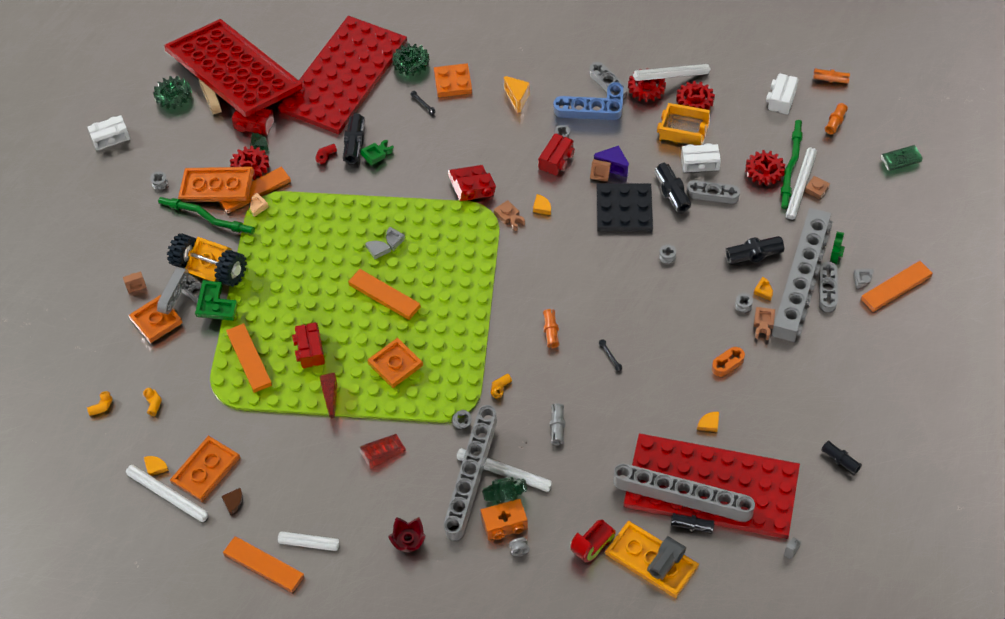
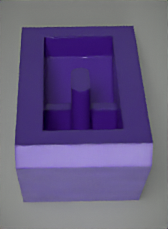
M619 145L595 153V160L611 163L610 173L628 177L629 163Z

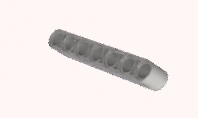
M484 405L478 410L445 517L444 529L446 536L452 541L460 540L464 535L497 426L496 411L491 405ZM487 415L492 416L490 419H484ZM481 433L487 434L485 437H478ZM476 451L481 452L478 456L472 455ZM468 470H476L473 474H467ZM464 488L470 489V491L467 493L461 492V490ZM457 507H464V510L461 512L455 511ZM451 526H459L456 531L449 530Z
M618 464L614 469L613 483L618 489L742 522L749 521L753 516L755 502L750 496L629 464ZM620 475H625V476H627V477H626V478H621V477H619V476H620ZM644 480L647 483H640L639 481ZM659 486H666L667 488L662 489ZM680 491H685L687 494H682ZM705 496L708 499H701L700 497ZM720 502H726V503H728V504H727V505H723V504H721ZM740 507H746L749 510H743Z

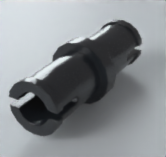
M829 440L823 445L821 451L833 458L836 464L844 466L854 475L861 469L862 464L849 456L846 450L839 449Z
M673 513L671 526L688 528L692 532L698 530L712 534L714 520L697 518L696 515L686 516Z

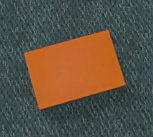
M208 435L172 476L170 482L198 501L203 502L241 458L240 454Z

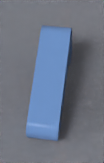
M618 82L611 83L607 89V98L559 96L553 102L554 114L560 118L617 120L622 116L623 86ZM618 91L619 94L613 95L611 92ZM582 106L583 109L577 110L575 107ZM596 106H597V107H600L601 109L596 111V110H593V107H596ZM612 107H616V108H618L619 110H617V111H612V110H610V109H611Z

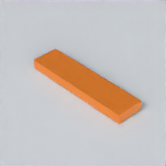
M281 166L252 181L248 201L219 203L226 213L229 214L251 203L254 194L258 193L262 197L290 183L291 179Z
M918 261L863 294L861 300L872 312H875L932 277L933 273L921 261Z
M361 269L348 281L349 286L408 320L421 308L419 302Z
M244 323L226 330L253 392L255 393L272 386L271 380Z
M234 536L223 551L224 556L291 593L295 591L304 578V573Z

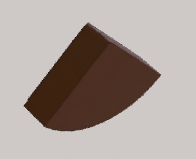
M241 488L221 496L230 515L238 510L243 500Z

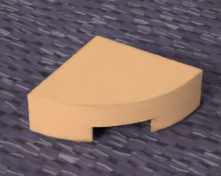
M258 193L253 195L250 209L255 217L269 206Z

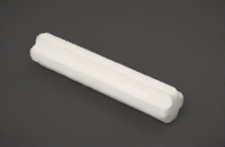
M283 531L279 532L278 535L279 544L337 551L339 548V539Z

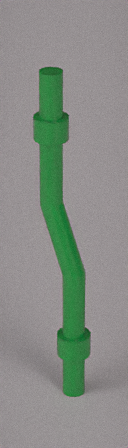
M801 120L795 121L794 131L792 132V157L785 168L783 187H781L780 194L782 196V209H788L789 197L792 195V188L790 187L791 175L799 159L800 142L803 139Z
M160 197L158 199L159 204L170 206L171 209H184L196 212L214 226L231 229L232 232L254 234L255 227L243 225L242 222L216 219L199 205L182 202L176 198Z

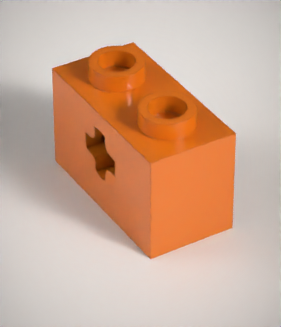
M521 499L480 509L481 520L488 540H498L509 534H520L528 529V520Z

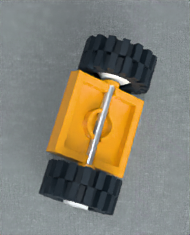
M183 233L174 236V240L170 242L171 246H168V249H170L167 252V255H169L167 257L168 263L175 267L188 269V273L194 276L234 287V285H238V282L242 281L241 277L245 275L243 273L247 269L245 267L247 265L245 255L232 251L227 246L200 237L196 239Z

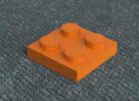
M468 63L434 67L438 97L472 94Z
M161 295L129 314L130 320L150 344L183 323L173 308L169 314L157 311V304Z
M398 338L367 360L368 365L392 388L423 366V362Z

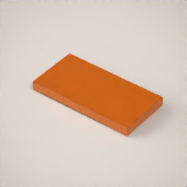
M253 167L185 168L178 199L182 202L248 201L254 169Z

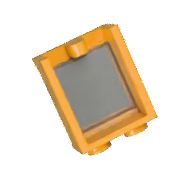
M668 103L666 110L663 109L662 123L659 122L657 126L659 141L663 139L695 146L703 145L710 124V110Z

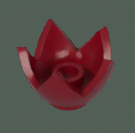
M396 517L393 533L388 536L392 545L402 552L417 550L421 547L426 537L419 517L409 523ZM405 538H412L410 541H405Z

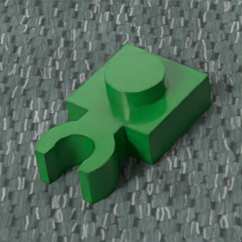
M383 140L379 146L373 143L361 149L360 154L373 165L385 159L386 154H391L394 146L387 147L388 140Z
M837 231L830 262L837 264L839 257H843L845 246H842L844 237L842 232Z

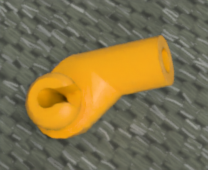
M508 373L492 382L490 393L494 398H501L504 393V386L512 382Z
M148 387L143 391V396L146 397L150 404L147 414L156 416L162 399L156 390Z
M104 391L100 393L101 400L99 403L87 407L89 416H94L108 410L113 401L110 392Z

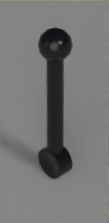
M416 91L410 93L411 97H415L423 104L431 115L435 114L434 107H430L417 95Z
M604 339L599 340V347L604 348L614 363L615 370L621 371L622 365L616 361L606 346V341Z

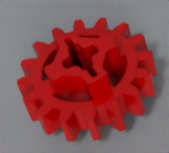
M630 76L628 81L629 93H633V98L639 97L638 101L645 99V102H648V99L655 101V97L660 99L661 94L664 95L666 89L665 78L635 81L634 77Z
M693 81V84L686 82V86L681 85V88L677 90L676 102H678V105L710 110V106L714 105L715 94H713V89H708V84L703 86V82L696 84V81Z
M245 146L243 151L238 149V154H232L233 159H230V167H253V180L256 179V176L261 177L262 172L267 173V168L270 167L269 157L266 155L265 150H260V147L254 149L251 146L250 149H247Z
M762 150L761 154L756 151L755 156L750 155L749 159L746 160L745 172H748L747 177H752V182L759 181L758 185H761L762 182L766 186H768L769 182L774 185L776 180L781 181V177L784 176L785 163H783V158L778 159L779 154L772 155V151L766 153L765 150Z

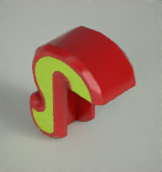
M597 520L583 536L579 533L574 536L570 545L571 551L585 563L590 562L597 557L605 545L610 544L615 537L616 530L604 520Z

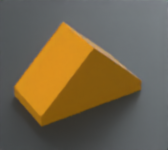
M505 76L504 90L517 113H519L530 95V83Z

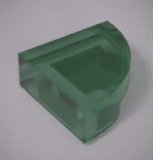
M252 133L250 147L253 146L254 149L260 147V150H269L266 138L261 134Z

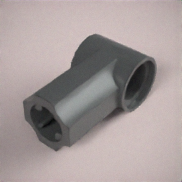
M667 536L662 542L658 554L648 566L647 571L654 578L663 580L672 566L682 559L686 547Z

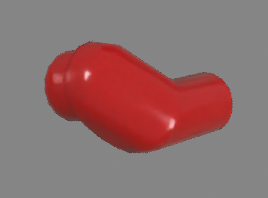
M335 144L318 150L315 159L319 164L325 163L330 154L337 152Z

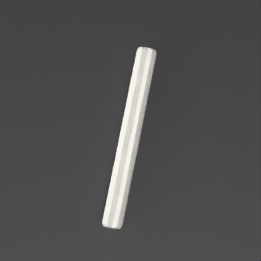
M708 64L634 71L633 77L635 81L704 75L709 74L711 69Z
M809 147L807 149L786 212L787 219L794 220L796 218L816 157L817 150L815 148Z
M460 448L457 452L458 460L463 461L465 449ZM490 458L486 459L485 470L545 492H549L551 489V480Z
M130 465L126 469L129 477L200 522H205L209 517L206 510L138 467Z

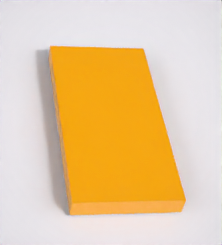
M628 520L606 549L605 555L676 599L698 569L699 563L683 555L682 559L672 566L663 580L654 578L647 569L658 554L663 541Z

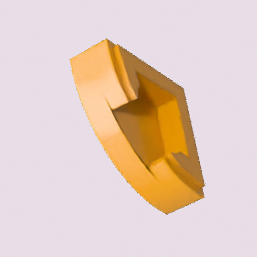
M537 194L533 212L551 215V204L548 199Z
M762 277L753 294L771 301L773 289L769 284L770 282Z
M710 412L704 415L698 423L697 430L717 432L719 412Z
M155 456L144 457L147 473L150 476L169 471L162 459Z

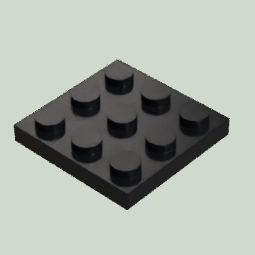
M597 183V232H653L651 183Z

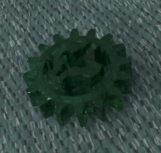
M409 43L407 47L401 45V50L396 49V53L392 54L394 69L399 70V74L405 72V76L409 73L414 76L416 72L420 75L421 70L426 71V66H429V54L427 49L423 50L422 45L417 47V44L410 46Z
M169 76L168 80L163 78V82H157L158 86H154L153 95L156 103L160 104V107L166 105V109H169L170 106L176 109V106L183 107L182 103L187 104V99H191V86L188 81H185V78L179 80V76H176L175 79Z
M513 476L492 481V485L483 488L482 493L485 501L492 502L496 500L497 504H502L518 499L517 496L527 492L528 488L526 480L520 478L514 480Z

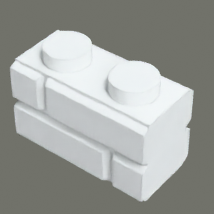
M780 73L776 80L773 79L770 88L773 91L768 92L766 102L769 103L768 109L770 111L789 114L798 87L799 79L797 77H788V75Z
M121 115L111 117L102 122L93 123L87 127L96 151L130 140Z
M707 143L696 146L692 144L682 146L681 162L683 172L718 171L720 169L718 144L712 145Z

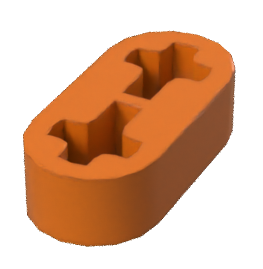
M732 347L716 357L712 363L713 374L723 377L741 366L745 358L743 349ZM725 364L724 369L722 367L717 368V365L723 366Z

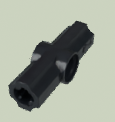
M358 113L350 116L348 129L344 133L343 161L348 164H355L359 161L360 149L364 145L365 117Z
M665 162L659 164L655 168L654 173L661 183L663 195L665 198L670 199L676 212H687L691 208V202L684 191L681 178L675 176L669 164Z
M780 236L763 240L754 237L748 239L744 244L726 248L725 253L726 259L730 264L747 260L755 263L762 261L766 256L782 253L785 248L784 241Z

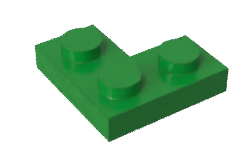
M203 280L195 315L201 318L234 321L237 301L220 299L221 282Z

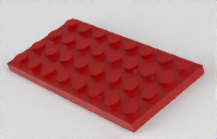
M348 15L299 79L303 89L286 97L278 107L279 112L340 135L348 124L350 116L356 113L407 43V37Z
M222 19L216 20L164 45L165 51L244 117H248L303 89V85L298 79Z
M639 433L632 463L633 466L750 496L755 502V508L752 518L749 521L742 522L626 491L623 507L671 517L673 513L686 516L696 515L697 518L714 520V525L788 539L800 463ZM644 480L639 481L640 483H647ZM659 486L662 489L667 488L666 486ZM680 491L682 494H687L685 491ZM705 496L700 497L701 499H708ZM720 502V503L723 504V505H727V504H728V503H726V502ZM740 507L743 510H749L746 507Z

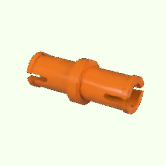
M817 68L814 69L813 73L814 80H825L828 83H849L850 73L836 72L834 69L829 71Z
M839 103L836 106L835 111L829 116V122L825 127L826 133L830 135L836 133L848 110L847 105Z
M546 309L543 311L545 321L543 328L547 337V347L556 348L560 344L557 333L559 326L556 324L555 310L552 309L551 313V309Z

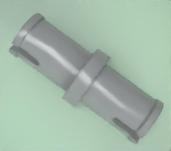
M555 403V405H551V443L560 445V443H564V405Z

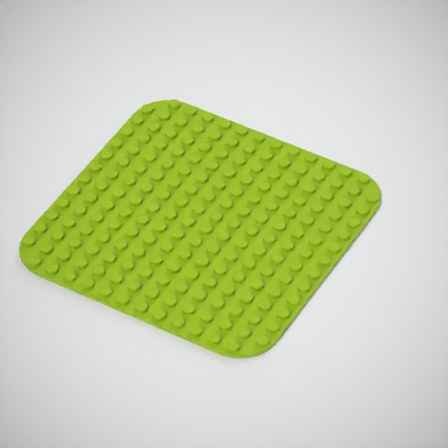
M275 191L262 196L269 207L255 217L252 215L249 207L243 225L255 227L254 234L241 232L237 250L238 253L245 255V261L247 262L245 267L247 269L243 272L245 275L241 277L242 281L238 282V285H234V287H229L227 300H236L237 309L234 321L222 320L210 374L213 393L220 402L230 408L245 411L437 423L452 422L454 414L459 410H466L470 413L476 407L481 398L500 233L498 220L490 209L472 201ZM389 227L405 235V240L394 251L391 250V252L377 259L372 257L365 246V243L369 241H381L387 244L386 235ZM361 269L419 302L421 308L408 320L349 286L348 281ZM316 322L319 327L325 364L302 368L301 361L297 362L295 350H298V345L294 346L292 335L296 334L295 326ZM243 323L272 383V386L255 393L226 333V330ZM398 338L423 362V366L392 388L368 365L367 360Z

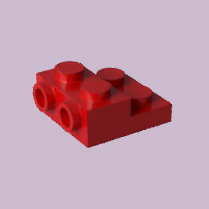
M483 165L449 170L448 176L459 201L494 196L496 185L491 174L486 173Z

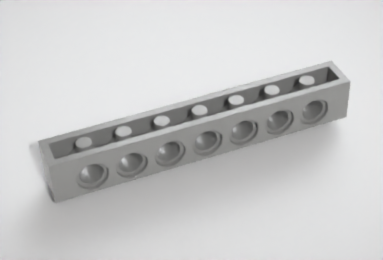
M813 208L808 210L774 323L773 337L795 342L796 336L801 335L803 324H800V322L806 318L808 309H805V305L810 304L812 294L809 291L814 290L816 279L813 277L818 275L821 265L817 263L818 260L822 261L825 250L822 249V246L827 245L829 235H826V232L831 231L833 221H830L831 213Z

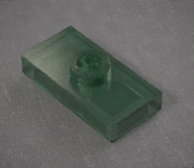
M915 145L881 155V159L888 171L920 163L923 159Z

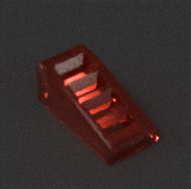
M335 373L321 375L320 382L329 418L332 419L335 418L337 379Z
M397 434L360 447L361 454L370 469L406 451ZM395 442L397 448H394L391 443ZM387 445L390 450L387 451L384 446Z

